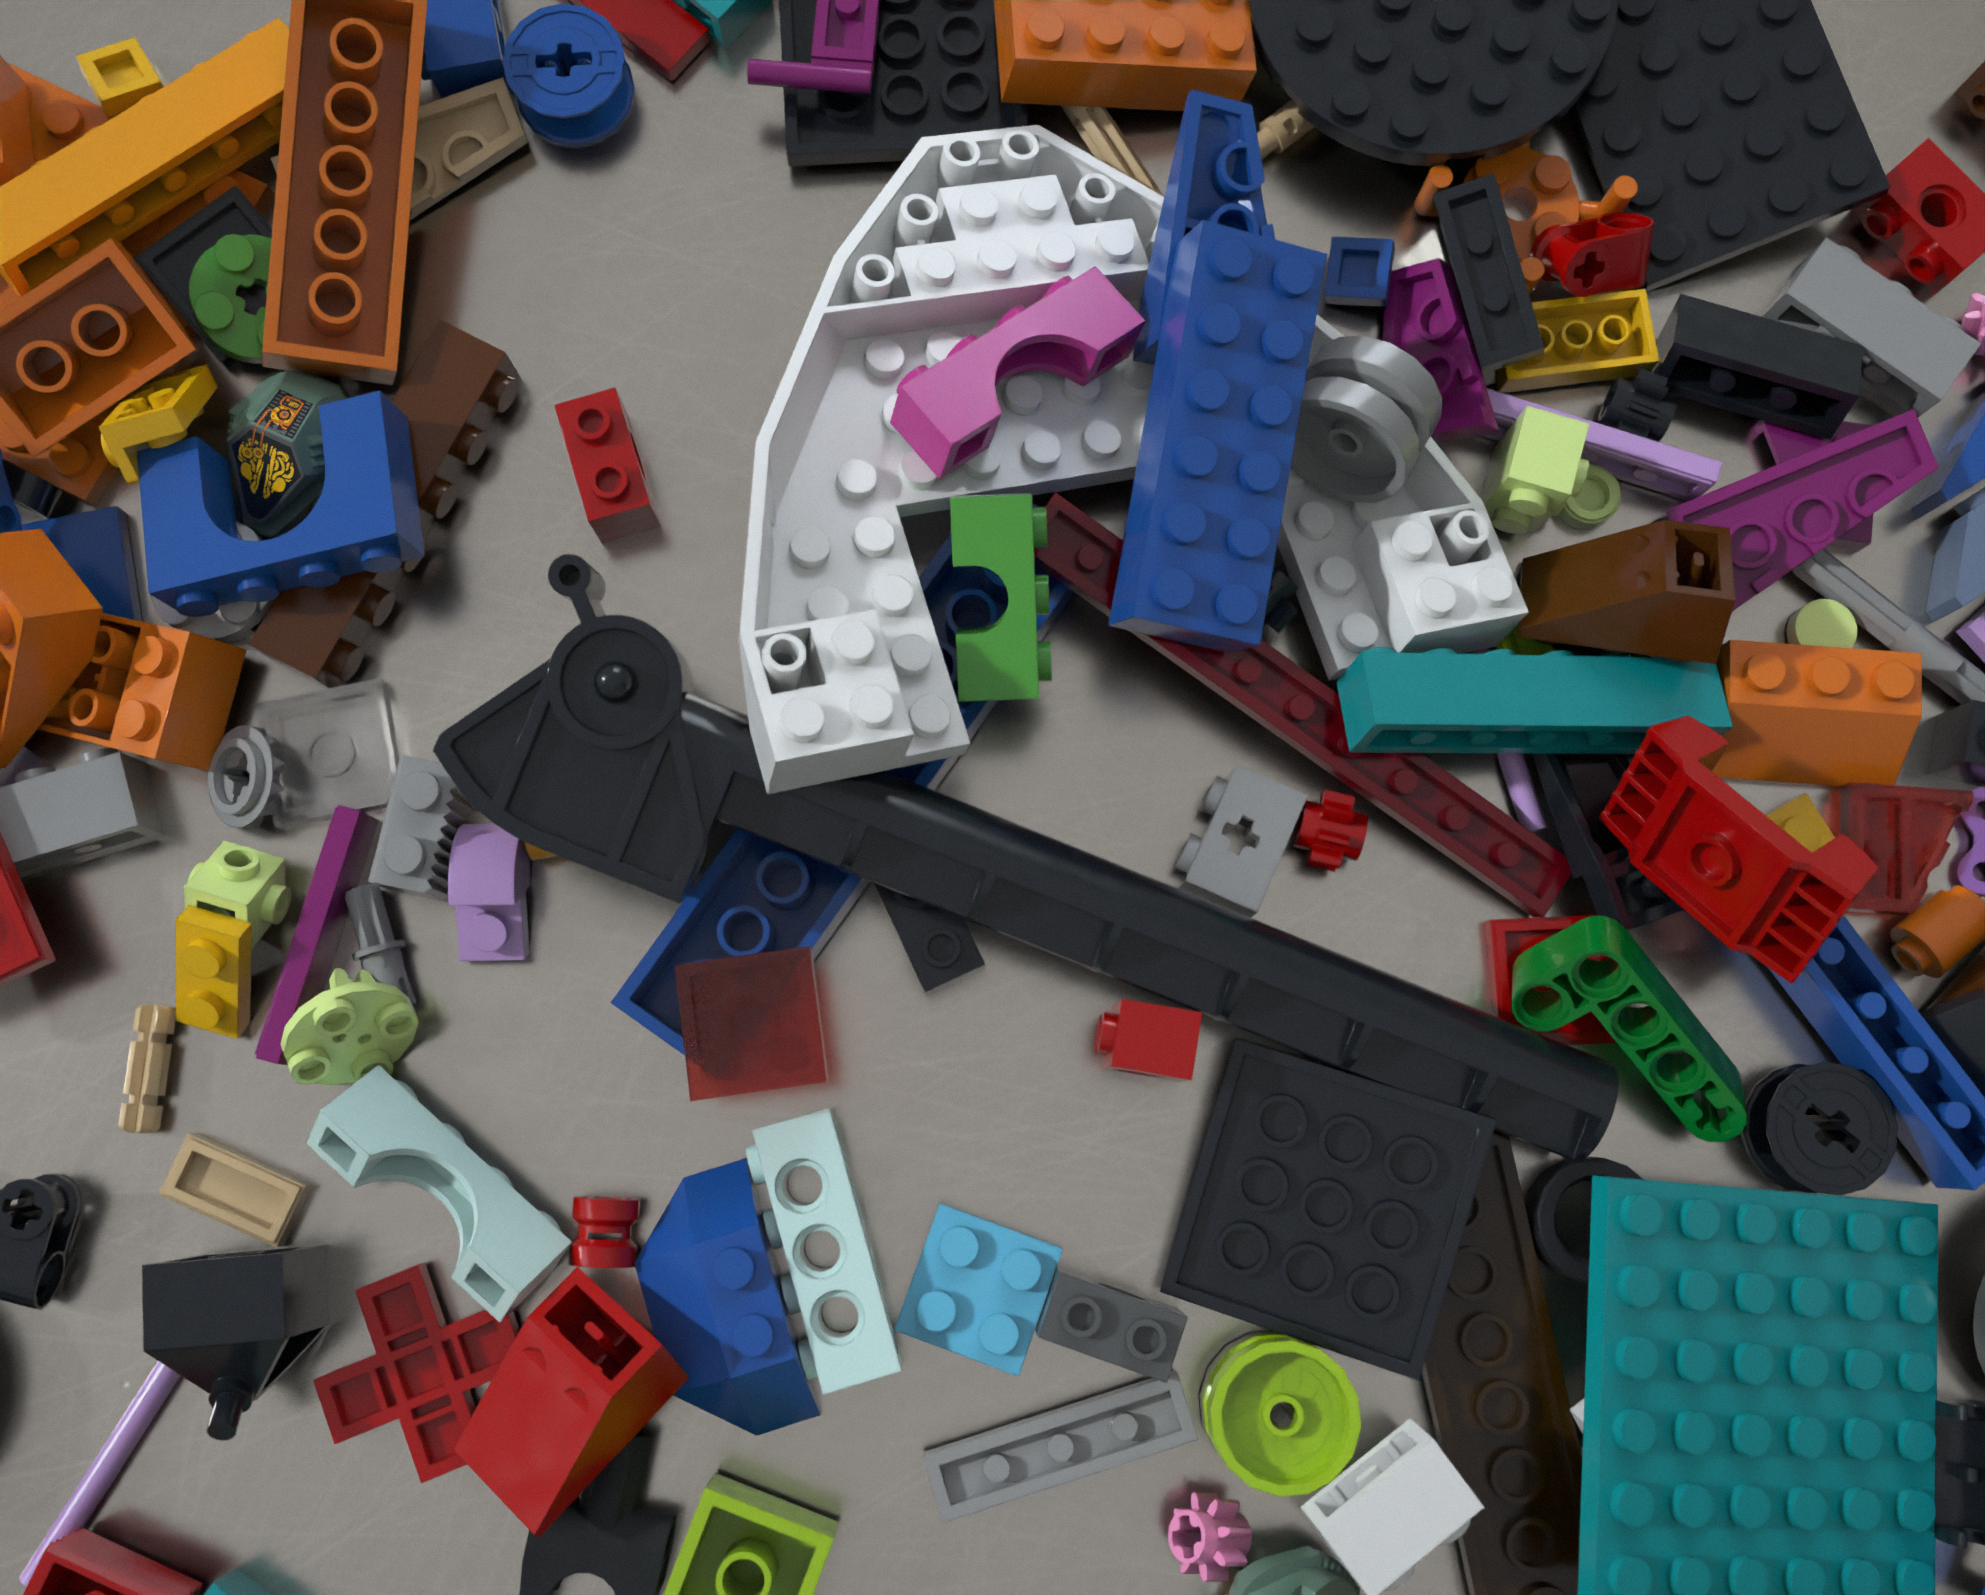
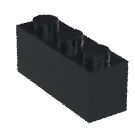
M1684 294L1679 296L1657 338L1656 345L1659 362L1655 365L1652 372L1668 378L1666 387L1669 390L1667 393L1831 440L1860 395L1862 345Z

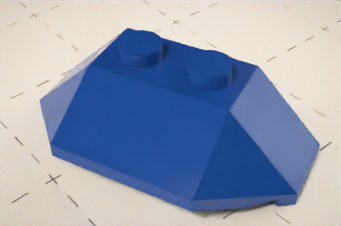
M747 1158L684 1177L634 1262L654 1337L667 1349L689 1377L673 1396L756 1436L821 1415L812 1380L808 1381L804 1373L798 1349L800 1337L794 1316L790 1315L784 1299L780 1276H782L775 1251L769 1242L763 1218V1209Z

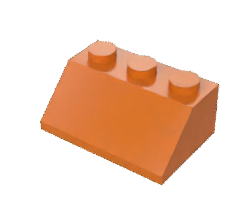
M112 238L108 239L0 310V417L33 457H36L197 350L163 295L121 241Z
M1729 640L1722 644L1716 665L1733 728L1722 736L1729 744L1712 770L1715 775L1722 780L1884 792L1893 790L1922 717V653Z

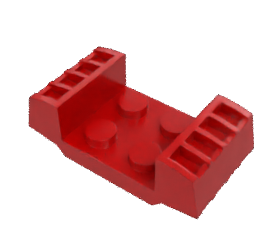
M1691 716L1650 726L1646 737L1639 749L1636 750L1633 760L1623 773L1616 790L1613 791L1611 799L1598 819L1628 849L1630 863L1728 948L1732 951L1752 955L1793 984L1878 870V866L1859 846L1843 833L1811 853L1715 775L1712 770L1729 742L1708 726Z

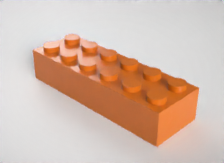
M291 0L262 348L263 367L310 372L317 375L393 385L398 364L427 0Z

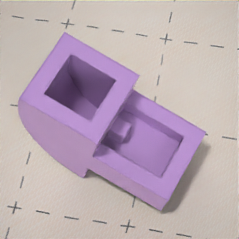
M494 823L462 824L456 831L451 847L448 870L449 906H456L460 961L525 960L530 953L526 890L531 885L529 855L523 840L514 837Z

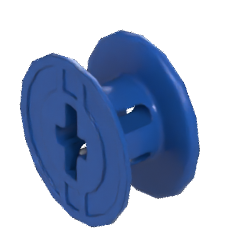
M564 3L540 8L521 20L507 39L502 61L507 85L516 95L520 114L531 129L552 143L580 146L598 142L617 130L631 111L635 87L630 66L625 61L621 38L607 18L588 7Z

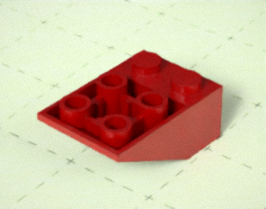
M577 1266L526 1318L453 1450L517 1518L539 1538L689 1377L667 1349Z

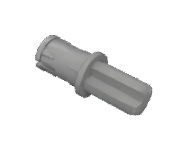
M365 884L348 890L345 893V900L359 946V951L352 954L353 961L360 960L362 970L370 972L376 982L396 986L410 998L412 1005L416 1004L400 950L405 947L404 940L394 939L380 887L376 884Z

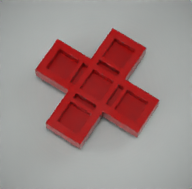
M425 1263L418 1264L356 1289L355 1293L376 1354L313 1380L334 1444L399 1419L421 1483L467 1465L453 1448L476 1409L470 1389L492 1381L520 1331L514 1312L512 1311L501 1322H498L487 1310L447 1325Z

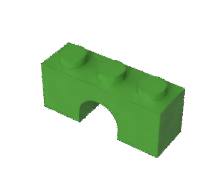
M1032 493L952 496L950 498L953 567L981 566L990 569L1002 579L1008 592L1007 609L996 622L985 627L958 628L957 630L958 702L1039 699V681H1052L1051 641L1038 642L1037 615H1050L1048 574L1035 575L1034 548H1047L1046 507H1033Z

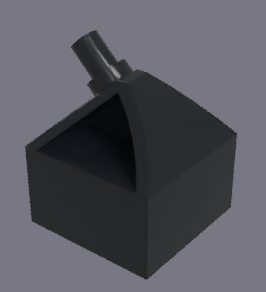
M327 1245L198 1255L142 1265L143 1351L210 1394L208 1400L209 1404L213 1407L207 1427V1434L216 1440L232 1439L236 1435L241 1414L251 1407L252 1402L266 1392L293 1365L329 1325Z

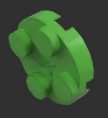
M230 234L220 238L216 245L206 250L196 262L190 277L188 302L197 325L213 347L235 360L262 364L266 307H260L257 315L249 314L244 311L245 300L236 296V292L240 287L250 289L253 284L265 288V296L267 297L272 238L251 234L243 236Z

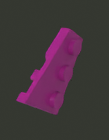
M1437 258L1393 270L1388 306L1384 307L1383 341L1392 343L1415 357L1433 376L1442 396L1441 419L1431 435L1432 439L1438 444L1498 432L1499 429L1452 266Z

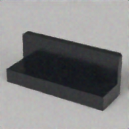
M1495 173L1433 194L1442 234L1486 386L1497 383L1495 370L1545 355L1543 342Z

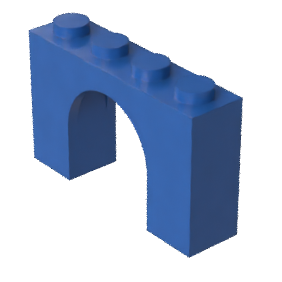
M380 390L319 405L325 460V481L321 495L312 511L299 525L281 536L263 541L242 540L235 518L230 461L199 437L180 440L161 448H148L137 451L149 594L177 610L182 615L201 617L217 612L219 606L243 600L249 602L269 601L278 597L280 591L301 586L327 587L338 583L342 576L363 571L375 573L389 572L398 569L404 561L425 557L408 417Z

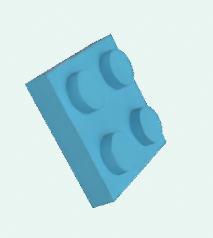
M940 1202L894 1331L1019 1377L1063 1248Z

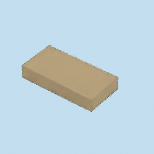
M188 1133L158 1195L274 1247H282L285 1245L313 1185L198 1133Z

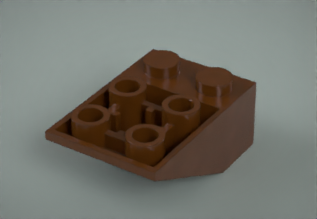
M1661 520L1523 558L1520 592L1529 613L1517 624V637L1534 639L1537 642L1548 645L1564 643L1599 648L1613 654L1629 652L1665 657L1679 663L1695 661L1716 664L1735 603L1730 528Z

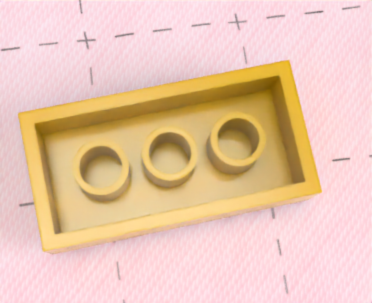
M1646 289L1531 302L1545 355L1495 370L1496 386L1498 392L1505 393L1611 380L1617 377H1636L1640 368L1651 371L1659 362Z

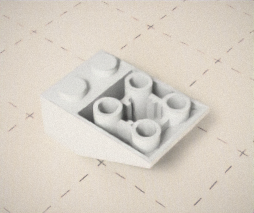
M1409 1418L1300 1508L1311 1527L1366 1595H1379L1383 1591H1391L1404 1584L1412 1575L1415 1564L1438 1545H1447L1461 1537L1468 1529L1471 1518L1479 1513L1484 1506L1436 1441Z

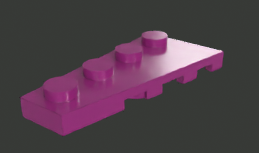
M1913 409L1665 510L1663 516L1665 520L1730 528L1735 603L1732 610L1734 611L1862 520L1868 518L1931 474L1939 466L1917 414Z

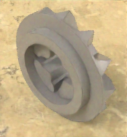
M245 725L233 728L222 738L221 744L211 759L208 771V789L211 804L218 818L229 827H260L265 815L275 814L276 804L274 797L276 793L284 790L279 782L280 772L285 768L286 763L277 759L279 741L268 737L265 728ZM243 771H247L250 774L249 781L248 777L242 775Z

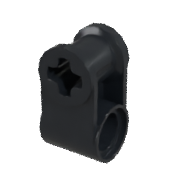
M45 1174L33 1179L24 1178L10 1182L0 1190V1300L42 1310L54 1297L63 1277L66 1252L81 1208L79 1189L71 1179L61 1174ZM18 1199L17 1204L11 1205L13 1200ZM64 1208L63 1212L57 1213V1209Z

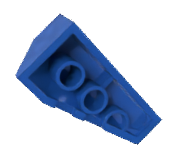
M1193 89L1187 94L1141 297L1139 314L1144 318L1145 323L1135 342L1133 361L1155 365L1175 246L1202 220H1207L1275 239L1273 224L1267 225L1261 191V185L1265 182L1251 104Z

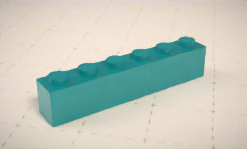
M1376 647L1361 652L1337 681L1349 752L1635 754L1646 737L1650 726L1681 717L1691 716L1721 736L1733 728L1716 664L1695 661L1679 663L1658 656L1630 657V654L1627 652L1621 654L1606 653L1601 656H1573V653L1570 651L1557 650L1543 655H1515V652L1512 650L1498 649L1484 654H1456V651L1450 648H1437L1425 653H1397L1391 647Z

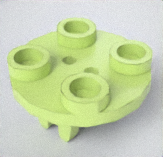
M335 968L329 979L330 989L319 993L300 1006L284 1027L280 1045L293 1080L304 1085L317 1083L328 1086L354 1083L378 1065L391 1076L394 1070L393 1063L412 1044L419 1023L410 998L396 986L376 982L367 970H360L353 982L348 978V974L344 969Z

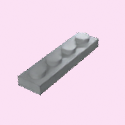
M1175 1370L1170 1372L1167 1383L1150 1378L925 1451L922 1457L943 1524L1197 1441L1199 1438L1179 1375Z

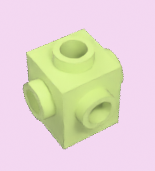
M223 841L205 862H199L195 865L184 886L185 908L191 905L252 923L251 950L271 924L277 925L284 919L291 901V889L285 886V858L228 841Z

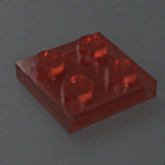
M810 946L674 965L690 1101L828 1082L812 948Z

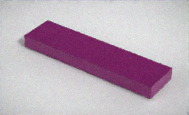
M338 805V808L335 807L255 1051V1058L288 1065L280 1045L284 1027L300 1006L325 989L349 915L345 893L352 888L358 887L379 822L378 819L360 810Z

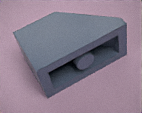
M1985 487L1955 505L1954 508L1960 517L1938 531L1926 606V614L1932 622L1964 607L1985 593Z

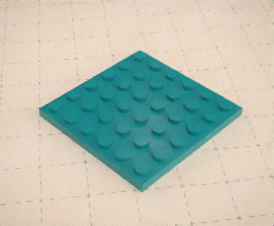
M1592 1175L1578 1595H1935L1938 1204Z

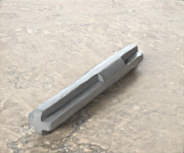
M1824 548L1792 569L1794 575L1822 597L1835 600L1848 608L1854 616L1856 623L1890 650L1922 653V675L1962 705L1972 700L1985 702V674Z

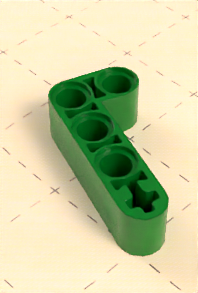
M1590 916L1525 950L1516 958L1512 974V1012L1516 1020L1523 1026L1535 1031H1551L1592 1011L1679 1120L1694 1136L1707 1142H1724L1735 1138L1743 1131L1746 1125L1747 1113L1742 1079L1737 1067L1626 928L1617 920L1606 916ZM1595 955L1610 957V959L1604 961H1594L1588 958ZM1537 986H1546L1552 989L1548 991H1537L1532 988ZM1632 1004L1648 1005L1642 1008L1629 1007ZM1672 1051H1682V1052H1683V1053H1680V1054H1669V1052H1672Z

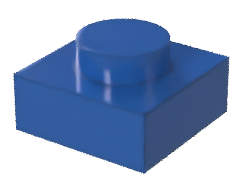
M1332 236L1324 292L1326 303L1387 307L1395 253L1394 240Z

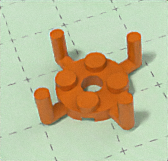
M1530 140L1526 144L1495 157L1482 160L1480 156L1463 181V183L1495 173L1502 201L1508 198H1517L1528 205L1531 212L1530 219L1517 221L1508 216L1507 219L1529 295L1544 274L1543 263L1537 258L1529 257L1531 246L1541 232L1553 225L1595 219L1607 213L1623 212L1638 190L1637 182L1632 177L1623 175L1614 181L1600 202L1581 201L1571 178V167L1567 161L1560 156L1546 155L1530 149ZM1435 165L1430 169L1414 204L1415 210L1421 216L1438 217L1433 194L1449 188L1453 180V173L1449 167Z

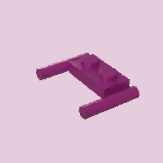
M817 0L811 63L749 58L747 66L748 84L871 94L881 0Z

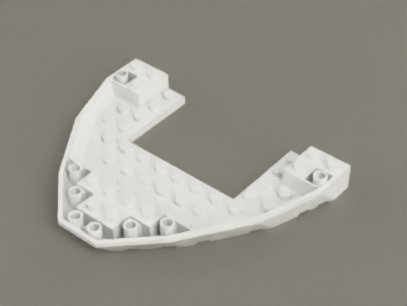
M1040 125L921 137L833 256L759 432L754 451L739 646L750 734L767 794L966 754L970 746V740L903 530L901 517L949 510L950 498L952 496L1032 493V496L1131 480L1135 477L1154 365L1133 361L1134 346L1128 358L1085 386H1081L1058 374L1043 371L1022 372L1001 381L995 386V391L1002 415L989 448L942 479H939L890 423L898 396L896 392L897 387L909 372L921 365L931 368L947 358L952 348L962 339L969 335H976L977 338L994 329L999 320L1012 308L1018 305L1028 308L1043 298L1044 294L1055 282L1065 276L1075 279L1096 266L1139 313L1164 197ZM1319 315L1316 317L1308 368L1322 345L1344 336ZM1431 436L1418 453V460L1395 496L1376 503L1350 502L1327 495L1304 481L1290 468L1277 545L1289 577L1298 587L1295 593L1328 680L1339 679L1361 652L1376 647H1391L1397 653H1425L1437 648H1450L1455 650L1456 654L1496 647L1529 613L1483 501Z

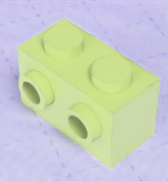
M1526 406L1493 448L1480 496L1495 528L1513 534H1524L1528 531L1535 533L1551 515L1557 517L1560 514L1565 501L1570 496L1576 498L1579 495L1589 468V461L1582 459L1581 455L1590 423Z

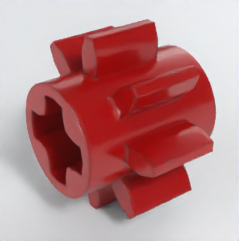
M1325 789L1324 794H1320L1318 803L1306 800L1293 834V846L1308 850L1305 865L1335 872L1336 868L1340 869L1342 858L1353 861L1358 860L1367 833L1368 815L1352 811L1355 802L1354 795Z

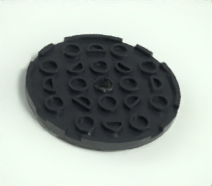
M1249 0V7L1255 34L1253 41L1261 63L1273 84L1279 82L1287 94L1299 105L1298 113L1305 120L1337 142L1363 154L1396 163L1435 166L1444 165L1446 160L1463 159L1480 155L1481 159L1485 160L1507 153L1528 143L1533 134L1552 123L1556 118L1558 120L1561 119L1581 97L1605 55L1615 27L1618 0Z

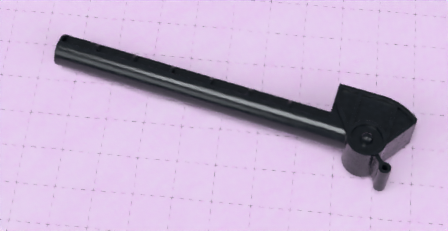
M565 554L556 558L549 567L548 579L551 587L557 593L573 603L581 624L563 637L549 660L440 733L433 748V752L461 793L478 811L509 834L535 847L677 903H681L689 897L720 821L836 867L845 873H851L959 916L968 922L979 924L1087 967L1096 973L1100 972L1182 1006L1202 1012L1212 1019L1228 1023L1331 1064L1340 1070H1346L1384 1085L1493 1117L1497 1120L1494 1130L1562 1156L1564 1159L1572 1162H1580L1594 1151L1608 1128L1616 1106L1619 1078L1617 1069L1611 1062L888 771L767 794L750 734L748 715L694 694L693 679L685 657L657 629L633 617L606 615L600 603L606 591L605 581L600 573L577 555Z

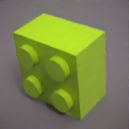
M715 1473L704 1488L663 1595H813L835 1538L839 1522Z

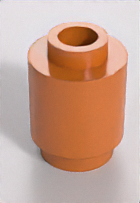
M1959 885L1953 886L1948 891H1937L1891 930L1890 936L1894 944L1891 951L1894 958L1905 970L1913 975L1921 976L1925 974L1932 978H1940L1985 940V902L1970 889Z

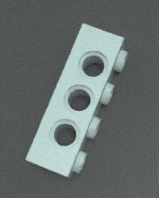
M826 1108L752 1130L755 1144L746 1146L747 1160L754 1183L758 1185L766 1182L773 1208L763 1211L765 1228L772 1249L784 1248L790 1273L780 1276L781 1286L790 1315L800 1312L802 1315L808 1339L798 1341V1349L807 1380L811 1381L818 1378L822 1394L824 1395L901 1372L903 1367L901 1352L834 1109ZM801 1165L809 1166L816 1170L822 1180L821 1194L815 1202L810 1204H802L795 1201L787 1190L789 1174L794 1168ZM826 1231L837 1239L840 1246V1256L836 1264L827 1268H820L808 1261L804 1252V1244L810 1233ZM832 1297H844L850 1300L858 1312L857 1325L847 1332H835L829 1329L822 1319L821 1312L824 1302Z

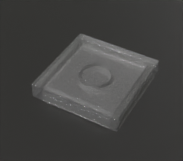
M379 678L255 703L259 727L265 728L268 737L279 741L277 759L286 763L285 768L280 772L279 782L284 790L276 793L274 797L276 804L275 814H272L274 826L284 829L332 819L335 807L338 808V805L362 812L387 808L399 762L387 682Z

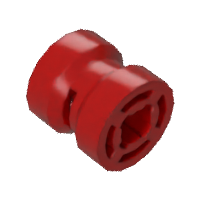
M574 1196L572 1218L578 1223L577 1238L570 1244L568 1264L589 1268L635 1267L637 1246L631 1240L632 1225L639 1220L640 1199L608 1196ZM588 1232L621 1234L620 1238L588 1236Z

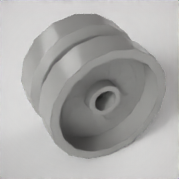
M1343 336L1322 345L1307 369L1291 468L1304 481L1327 495L1350 502L1376 503L1395 496L1418 460V453L1427 443L1441 419L1442 396L1433 376L1415 357L1386 341L1367 336Z

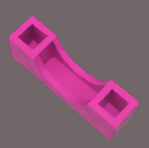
M1096 266L1075 279L1065 276L1055 282L1047 290L1043 298L1028 308H1025L1023 305L1012 308L999 320L994 329L977 338L976 335H969L962 339L952 348L947 358L931 368L921 365L909 372L897 387L896 392L898 396L890 423L939 479H942L989 448L1002 415L995 391L997 384L1018 373L1043 371L1058 374L1081 386H1085L1129 357L1145 320Z

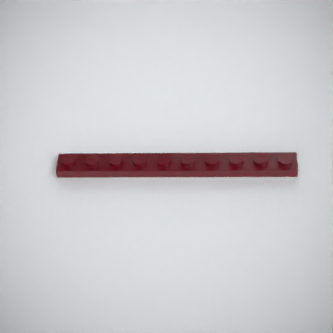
M1055 492L1045 506L1047 548H1034L1035 564L1110 617L1123 540ZM1130 631L1533 918L1545 917L1570 877L1571 870L1565 855L1422 753L1349 752L1339 694L1262 639L1259 646L1228 653Z

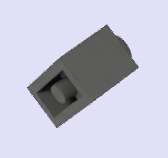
M1057 1266L1035 1330L1038 1338L1167 1383L1188 1316L1175 1307Z

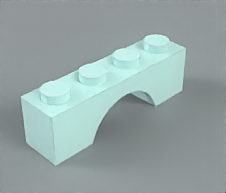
M376 1066L320 1110L306 1144L352 1187L355 1188L377 1181L410 1183L428 1191L446 1206L456 1223L460 1238L459 1258L451 1278L498 1322L507 1317L553 1272L572 1243L562 1233L560 1226L553 1217L543 1211H538L514 1189L510 1179L501 1170L490 1167L466 1145L462 1135L453 1126L438 1120L418 1101L416 1094L406 1083L391 1077L381 1066Z

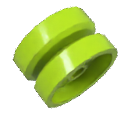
M1275 1331L1254 1332L1225 1346L1207 1368L1199 1396L1202 1426L1214 1450L1225 1465L1249 1487L1278 1497L1310 1494L1337 1478L1352 1459L1361 1430L1358 1395L1345 1370L1318 1347ZM1283 1402L1282 1407L1287 1415L1283 1420L1276 1423L1270 1417V1413L1276 1404Z

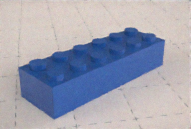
M1202 220L1176 243L1108 626L1228 653L1260 645L1327 259L1326 253L1207 220Z

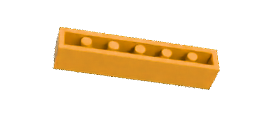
M278 17L260 29L248 33L234 45L206 62L197 64L188 73L155 93L146 95L137 104L101 126L90 129L78 140L50 157L36 162L30 169L0 186V275L21 297L108 239L124 240L278 143L281 132L289 36L288 26Z

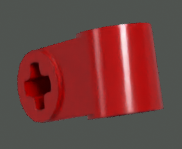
M1617 212L1607 213L1595 219L1553 225L1537 236L1531 246L1529 257L1537 258L1543 263L1544 274L1541 279L1545 281H1561L1564 289L1576 297H1587L1592 294L1613 290L1636 289L1642 287L1646 281L1654 220L1642 214Z

